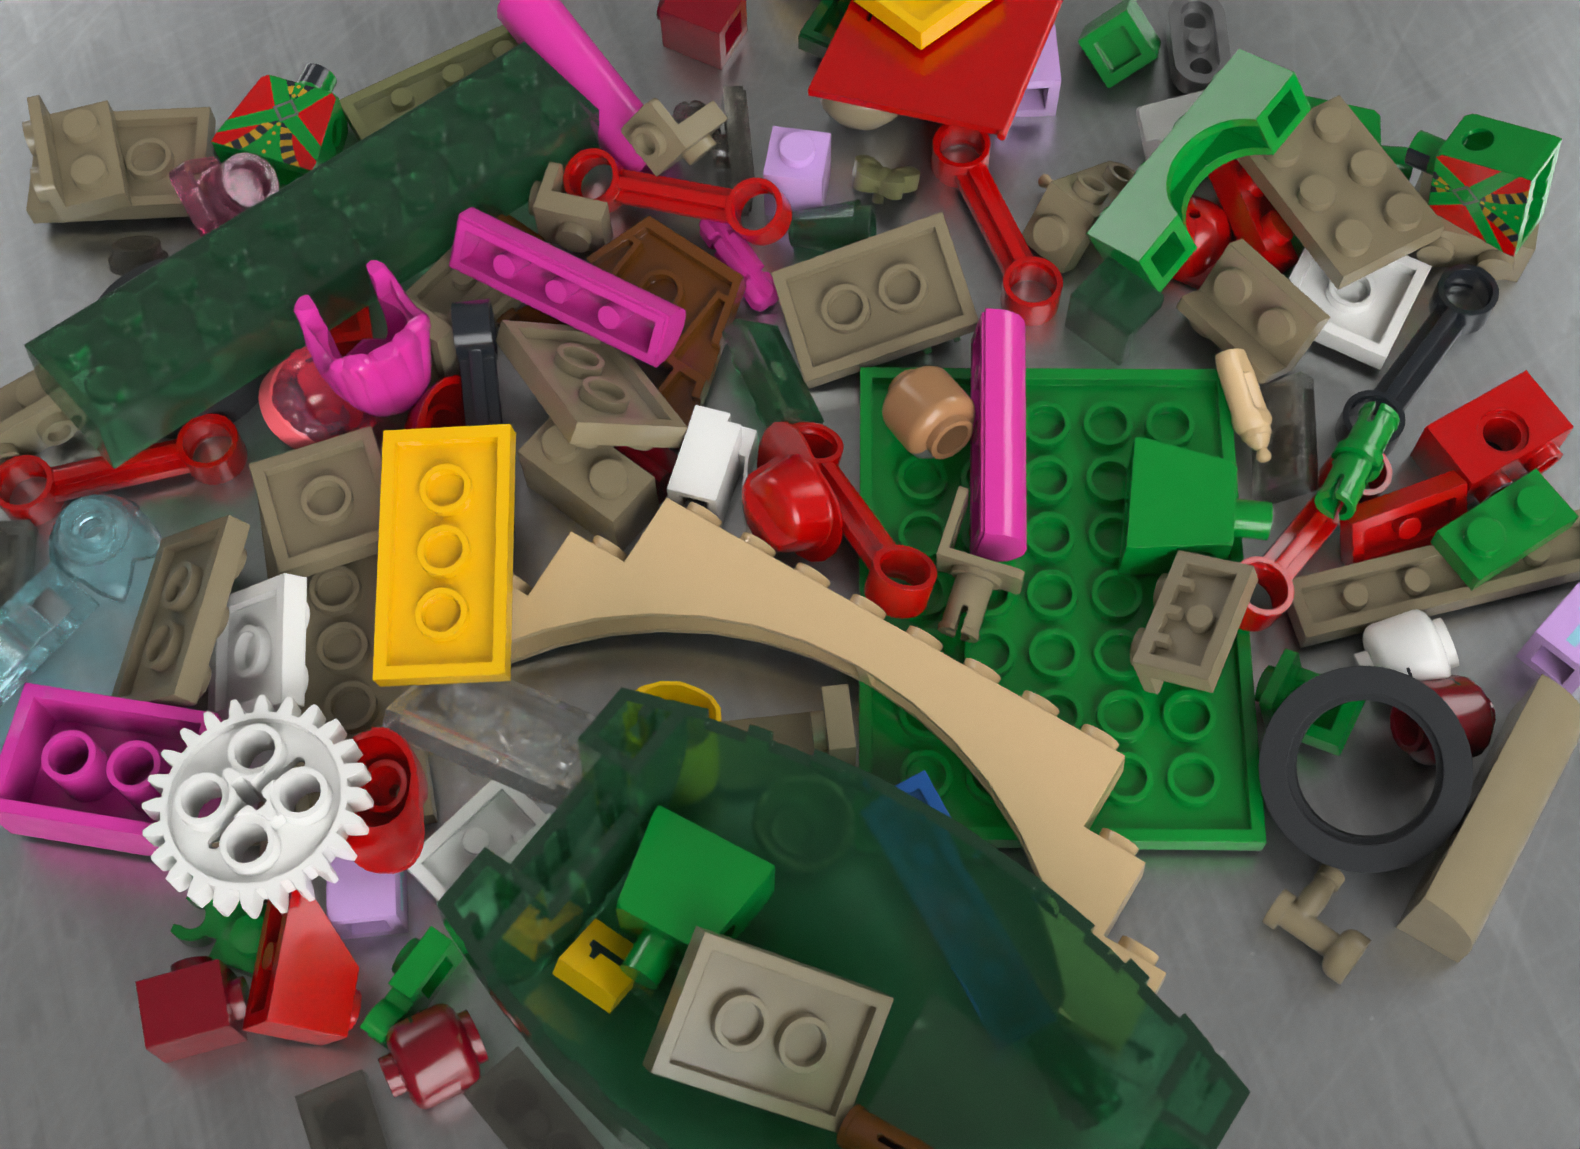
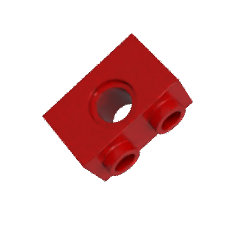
M1525 370L1427 425L1410 456L1428 479L1454 470L1468 483L1467 505L1476 500L1481 504L1513 483L1512 480L1523 473H1530L1537 469L1542 474L1556 464L1563 456L1559 448L1574 426L1528 371ZM1486 441L1497 444L1503 451L1492 448Z

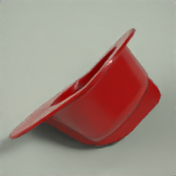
M787 421L774 422L764 431L759 443L757 469L748 474L742 487V503L746 523L753 535L766 542L777 553L795 552L798 556L810 562L826 561L837 552L842 541L843 518L839 501L830 484L823 476L807 441L799 429Z

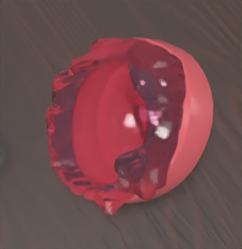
M307 346L302 349H296L288 359L274 366L264 377L260 385L258 401L262 416L270 430L285 445L292 449L308 446L368 426L373 428L378 422L377 416L369 415L356 409L330 388L315 367Z

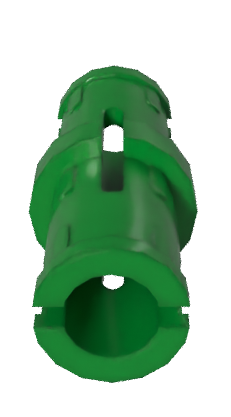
M1375 402L1365 403L1359 410L1358 418L1348 437L1340 440L1331 454L1333 466L1314 500L1316 508L1325 516L1334 519L1335 513L1342 501L1344 505L1339 513V520L1350 519L1356 512L1357 504L1368 482L1374 481L1380 475L1384 467L1382 454L1400 422L1398 414L1390 406L1381 403L1372 421L1370 418L1376 408Z

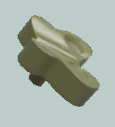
M858 155L855 157L852 176L854 177L852 187L857 191L873 193L872 202L883 204L884 197L891 200H900L903 193L916 191L921 173L917 168L910 166L890 169L883 167L874 157Z

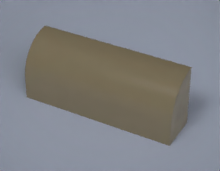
M1541 674L1509 712L1472 782L1469 802L1463 817L1449 838L1437 848L1396 926L1399 930L1457 963L1471 952L1580 739V704L1565 688L1554 680Z

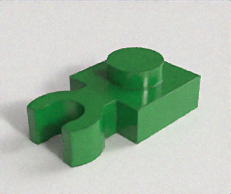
M187 896L186 899L193 906L205 910V919L200 926L192 929L173 924L170 930L171 933L185 945L194 948H201L215 943L209 957H212L213 960H221L232 971L253 977L267 905L263 904L259 917L252 919L242 909L239 900L231 915L226 917L213 906V899L201 908Z
M430 926L420 940L413 938L401 949L392 965L394 976L388 982L391 990L385 998L380 1000L371 1009L360 1026L361 1029L368 1033L367 1035L389 1050L386 1037L390 1027L429 1006L464 958L453 940Z

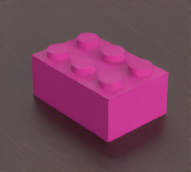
M25 683L0 754V825L12 834L151 856L159 847H154L143 836L142 830L158 821L150 818L142 809V803L150 799L162 797V794L147 781L148 777L154 774L170 773L172 767L161 756L162 751L173 750L182 753L188 746L182 739L180 730L187 728L200 736L207 730L203 714L206 711ZM213 713L220 722L224 721L218 713ZM222 798L211 799L205 803L199 811L198 818L209 816L215 812L220 806Z

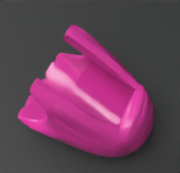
M370 260L366 267L387 323L386 338L362 339L342 358L328 327L309 295H303L298 298L294 306V312L315 367L330 388L343 400L362 412L377 417H389L404 413L413 407L427 390L431 380V322L428 314L416 307L388 267L380 261Z

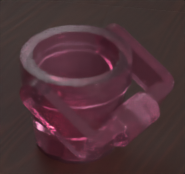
M246 152L235 154L219 164L216 157L211 156L186 160L169 172V179L210 252L215 255H222L250 248L261 241L256 231L262 226L267 217V211L274 202L279 189L276 172L266 160L258 155ZM201 174L197 179H195L194 175Z

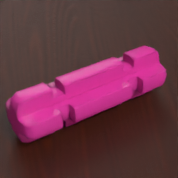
M701 219L699 222L700 236L710 249H716L714 256L744 276L746 288L743 297L750 307L755 311L762 312L769 306L775 305L779 301L773 278L769 272L762 271L765 266L748 242L734 231L730 224Z

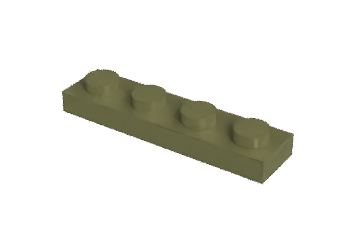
M501 25L340 99V103L347 123L367 155L537 76L541 72L505 26Z

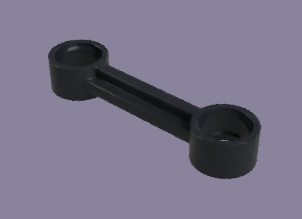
M1460 264L1450 267L1441 275L1429 300L1430 315L1374 390L1358 392L1346 402L1335 426L1337 443L1348 437L1353 428L1349 417L1358 414L1365 403L1375 402L1376 408L1372 414L1376 416L1380 404L1384 403L1393 408L1400 419L1397 430L1392 434L1383 452L1386 456L1391 453L1405 427L1404 410L1460 334H1470L1481 329L1493 311L1499 298V288L1496 280L1489 272L1475 265ZM1455 288L1469 291L1478 298L1482 309H1461L1449 301L1445 291Z
M488 298L452 302V329L460 366L465 426L503 424L496 361L498 360V344L495 342L497 333L491 300ZM514 515V541H515V539H516V527H515V515Z

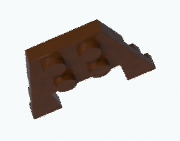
M648 216L588 256L587 260L588 263L685 310V323L679 340L668 358L660 364L671 373L658 390L688 427L695 405H704L746 284L743 275L656 219ZM525 305L518 311H515L512 307L496 321L499 328L502 320L568 325L529 305ZM680 446V448H674V449L677 450L678 452H680L681 446Z

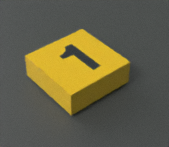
M595 918L558 958L552 974L610 1014L637 983L620 969V965L633 946V943Z

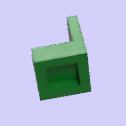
M1123 0L1085 25L1078 39V43L1108 89L1155 60L1161 47L1160 38L1136 0Z

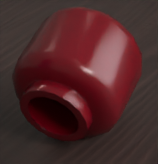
M1451 675L1446 679L1421 681L1435 691L1449 705L1459 719L1466 733L1472 758L1481 755L1490 744L1496 721L1494 706L1482 688L1469 677ZM1393 706L1390 714V729L1396 744L1417 763L1436 766L1432 745L1423 729L1409 715Z
M444 1003L435 1004L390 1027L386 1037L390 1053L377 1059L393 1097L395 1098L407 1092L412 1102L422 1109L432 1108L476 1086L481 1077L479 1065L489 1061L481 1037L467 1009L456 1013L451 1006Z

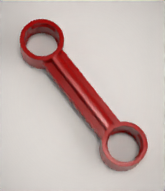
M944 124L936 131L933 137L931 168L933 174L940 182L950 187L959 188L1003 274L1000 296L1002 310H1008L1020 315L1024 319L1026 326H1039L1050 321L1059 308L1063 278L1059 269L1052 262L1032 255L988 170L991 148L988 133ZM962 145L974 149L980 156L971 162L957 163L947 159L941 152L951 146ZM1022 281H1036L1046 286L1052 296L1041 302H1027L1018 298L1011 288Z
M598 148L585 149L575 154L566 165L563 175L566 193L583 197L581 186L585 175L598 165H609L612 167L613 172L612 182L604 194L594 199L608 202L609 213L614 212L624 204L730 224L743 239L754 245L765 246L775 243L786 234L792 221V209L788 199L772 182L763 178L743 180L731 189L660 175L656 177L654 174L627 170L608 152ZM760 194L773 195L777 208L770 223L758 230L744 228L741 223V214L746 203Z
M205 414L188 421L180 430L177 439L50 467L47 462L37 456L20 455L10 458L0 465V507L14 523L32 527L42 525L53 519L63 507L64 501L190 473L201 483L219 485L231 481L241 473L247 462V448L232 421L219 414ZM217 436L232 439L229 450L221 458L207 463L193 460L195 450L205 440ZM34 477L47 479L43 492L35 500L21 505L10 504L11 495L20 483Z
M814 422L792 424L799 429L807 441L814 457H816L815 460L823 476L830 484L839 501L843 518V534L870 570L864 586L865 597L882 608L886 615L890 617L905 619L920 615L927 606L937 578V569L933 561L918 549L895 544L840 469L839 464L844 444L835 431ZM888 577L902 579L912 586L899 584Z
M1384 453L1382 454L1384 467L1380 475L1374 481L1368 482L1370 489L1364 490L1358 504L1379 497L1389 487L1392 481V467ZM1331 456L1319 469L1317 477L1319 490L1322 488L1333 466ZM1316 492L1262 557L1253 556L1240 562L1254 566L1258 577L1257 583L1269 594L1272 609H1261L1249 602L1239 629L1249 632L1263 631L1269 628L1290 607L1294 599V585L1292 581L1339 526V511L1344 505L1342 501L1335 513L1334 519L1329 518L1316 508L1314 503Z

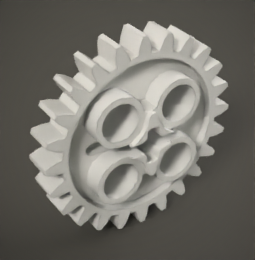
M265 695L258 696L253 713H246L236 699L231 700L229 719L222 722L209 710L204 712V722L207 729L199 736L192 730L183 728L180 730V734L188 747L182 753L173 750L162 751L161 756L172 767L170 773L154 774L148 777L147 781L162 794V797L150 799L142 803V809L151 819L158 821L142 830L143 836L154 847H159L150 856L152 861L163 872L170 870L165 879L179 893L188 889L187 896L201 908L213 899V906L226 917L231 915L239 900L242 909L252 919L259 917L264 899H269L281 914L287 913L289 893L296 889L309 902L315 899L314 888L311 882L319 875L326 881L334 884L339 880L336 871L331 866V862L335 857L355 861L357 858V854L346 841L348 835L360 836L369 833V828L364 820L355 814V812L374 807V801L367 790L359 788L372 780L371 774L364 763H356L363 756L354 739L345 740L347 733L337 719L325 724L326 717L315 704L310 706L301 715L300 707L294 698L290 696L285 698L277 712H275L274 707ZM274 750L273 756L266 764L261 767L250 768L251 762L258 754L263 751ZM305 762V766L296 767V764ZM320 792L319 800L313 807L307 811L294 812L300 798L309 793ZM222 798L221 804L215 812L209 816L198 818L199 811L205 803L211 799ZM261 799L265 804L258 810H255L252 807L253 804ZM268 841L266 850L259 858L252 862L242 863L244 853L250 846L256 842ZM219 842L218 848L211 849L213 843Z

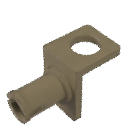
M959 486L937 551V570L955 577L942 620L939 622L937 629L941 633L954 638L961 615L965 613L966 617L961 629L962 635L960 640L976 643L980 636L979 631L992 590L1000 589L1013 594H1020L1025 572L1012 566L954 549L968 506L969 489Z

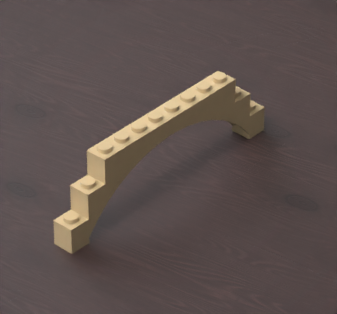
M666 498L628 556L618 546L601 536L595 535L593 540L589 542L571 531L533 588L513 574L511 664L558 647L609 636L655 632L714 634L764 643L812 658L872 687L919 720L957 755L989 793L1020 841L1043 891L1060 944L1069 994L1060 1009L1061 1018L1118 1053L1123 1054L1164 982L1166 972L1155 966L1159 956L1143 944L1122 935L1118 944L1107 938L1142 878L1146 863L1135 857L1139 848L1122 835L1107 828H1102L1099 835L1089 830L1124 771L1125 755L1116 751L1119 743L1113 737L1089 724H1083L1079 730L1057 717L1059 709L1042 696L1027 690L1023 692L1021 697L999 685L1000 676L983 663L972 658H966L963 664L940 652L943 645L931 634L911 625L906 632L884 620L886 617L885 611L874 602L858 594H853L850 600L828 589L831 584L830 581L817 570L803 563H797L794 569L773 558L776 552L766 542L748 532H743L740 538L720 528L722 521L714 513L694 502H690L684 508Z

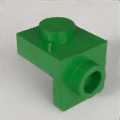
M1287 648L1284 649L1276 667L1268 665L1264 669L1256 687L1255 701L1259 703L1265 729H1267L1271 718L1281 703L1293 691L1310 679L1321 675L1302 668L1299 653ZM1366 700L1340 704L1322 714L1307 730L1302 743L1340 757Z

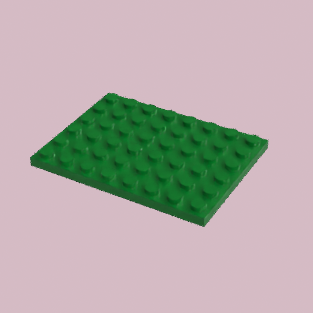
M860 367V496L896 545H905L918 549L933 561L937 569V551L958 487L968 488V506L954 549L970 554V440L958 453L945 459L916 458L906 450L885 425L882 407L888 394L889 385L893 379L905 370L920 367ZM943 368L971 398V368ZM1026 368L1027 550L1019 558L999 562L1025 572L1020 594H1013L1000 589L992 590L979 631L980 636L976 643L960 640L962 635L961 629L966 617L965 613L961 615L954 638L941 633L937 629L939 622L942 620L955 577L942 571L937 570V578L925 610L920 615L905 619L886 615L884 620L905 632L910 625L926 631L942 643L943 648L940 652L962 664L966 658H972L983 663L1000 676L1001 680L998 684L1020 697L1025 690L1036 693L1059 709V714L1057 715L1059 719L1079 730L1083 724L1092 725L1109 734L1119 743L1116 751L1125 755L1124 771L1091 825L1090 831L1099 835L1102 828L1110 829L1130 840L1139 849L1262 851L1267 842L1263 794L1259 779L1260 754L1250 632L1238 629L1213 693L1165 681L1158 694L1146 692L1141 685L1134 666L1131 665L1130 649L1136 632L1141 627L1146 628L1154 609V590L1161 574H1118L1126 469L1135 437L1148 438L1231 460L1236 464L1232 416L1217 369ZM1237 480L1236 498H1239V493H1238V480ZM1234 537L1228 561L1240 563L1244 560L1242 538ZM859 556V595L865 597L864 586L870 570ZM888 577L899 584L912 586L902 579ZM859 681V846L887 847L864 803L925 770L967 847L1022 848L1020 841L992 797L957 755L919 720L872 687Z

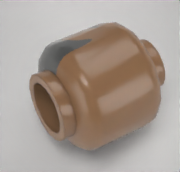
M923 366L905 370L893 379L883 403L882 416L885 425L906 450L916 458L945 459L958 453L972 437L976 411L973 400L949 373L938 366Z

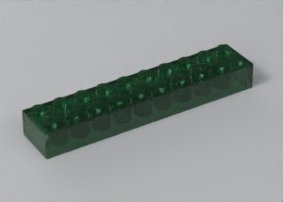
M522 42L24 344L40 385L115 469L306 346L302 329L294 312V306L299 297L303 295L310 296L326 326L331 330L378 299L366 267L370 260L384 263L401 285L438 261L453 246L458 215L464 210L473 207L497 218L500 214L508 216L528 203L534 182L536 180H543L549 162L562 164L564 172L570 159L578 152L589 148L599 149V109L527 43Z

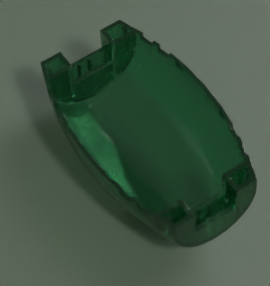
M623 687L620 688L578 737L583 778L516 858L509 864L484 847L436 903L446 930L496 1006L553 1076L628 1149H843L836 1142L838 1134L836 1132L650 1073L642 1065L680 969V962L676 960L672 962L657 989H650L636 983L610 1014L552 974L558 958L595 918L631 943H635L636 939L620 929L616 906L651 817L658 805L775 865V891L736 940L883 991L894 998L853 1107L857 1104L864 1106L872 1114L921 1139L935 1149H1217L1251 1092L1227 1062L1215 1052L1212 1044L1187 1014L1184 1013L1178 1017L1147 985L1150 977L1131 958L1125 963L1109 946L1093 934L1095 925L1037 876L959 822L880 777L816 748L813 754L809 755L794 747L774 741V732L750 724L748 730L745 731L709 718V709L675 700H665L655 695Z

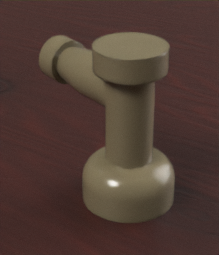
M1322 864L1314 874V880L1302 890L1298 897L1285 888L1272 904L1262 922L1273 930L1278 925L1322 955L1324 957L1322 961L1324 973L1341 985L1372 940L1355 929H1348L1338 934L1317 919L1327 906L1332 893L1337 892L1345 881V877L1339 869Z

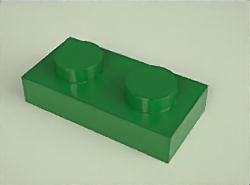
M1534 469L1439 529L1430 542L1470 590L1473 591L1571 528L1579 516L1537 469Z

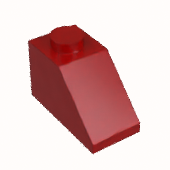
M297 889L289 893L287 913L281 914L269 899L267 901L242 1030L323 1046L347 1038L348 1031L357 1022L362 1003L361 992L356 989L359 966L316 898L309 902Z

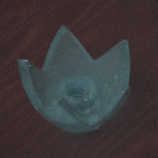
M98 493L87 495L71 502L61 511L53 523L49 536L50 564L61 588H66L79 581L100 596L114 602L125 603L132 585L135 563L155 558L162 536L157 527L140 510L138 503L114 494ZM96 527H103L96 536L86 539L90 530Z

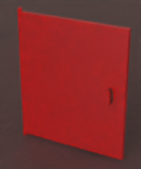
M851 0L808 88V96L997 135V138L1003 141L1006 139L1063 0H992L922 50L874 15L868 21L871 13Z

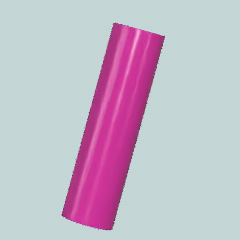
M500 0L497 7V18L599 147L608 152L627 170L654 174L621 132V128L639 111L643 103L560 0Z
M468 208L458 215L449 267L655 368L662 364L673 351L685 323L686 313L683 308L476 208Z
M985 308V311L980 315L971 339V399L975 404L976 417L973 423L974 431L970 438V554L995 562H1004L1021 557L1027 550L1026 324L1024 319L1014 312Z

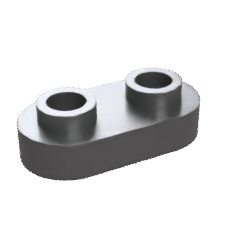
M1174 0L1171 3L1165 24L1171 79L1174 85L1185 94L1205 90L1213 76L1231 59L1224 8L1218 0Z

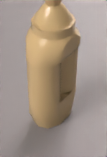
M1234 348L1222 351L1215 355L1216 368L1232 416L1233 428L1241 436L1242 442L1257 451V461L1266 463L1272 457L1271 452L1267 449L1271 434L1273 433L1271 429L1272 416L1265 405L1255 372L1244 349Z

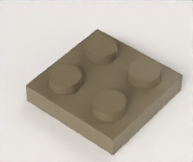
M371 426L248 464L280 574L287 573L307 577L378 554L382 455Z

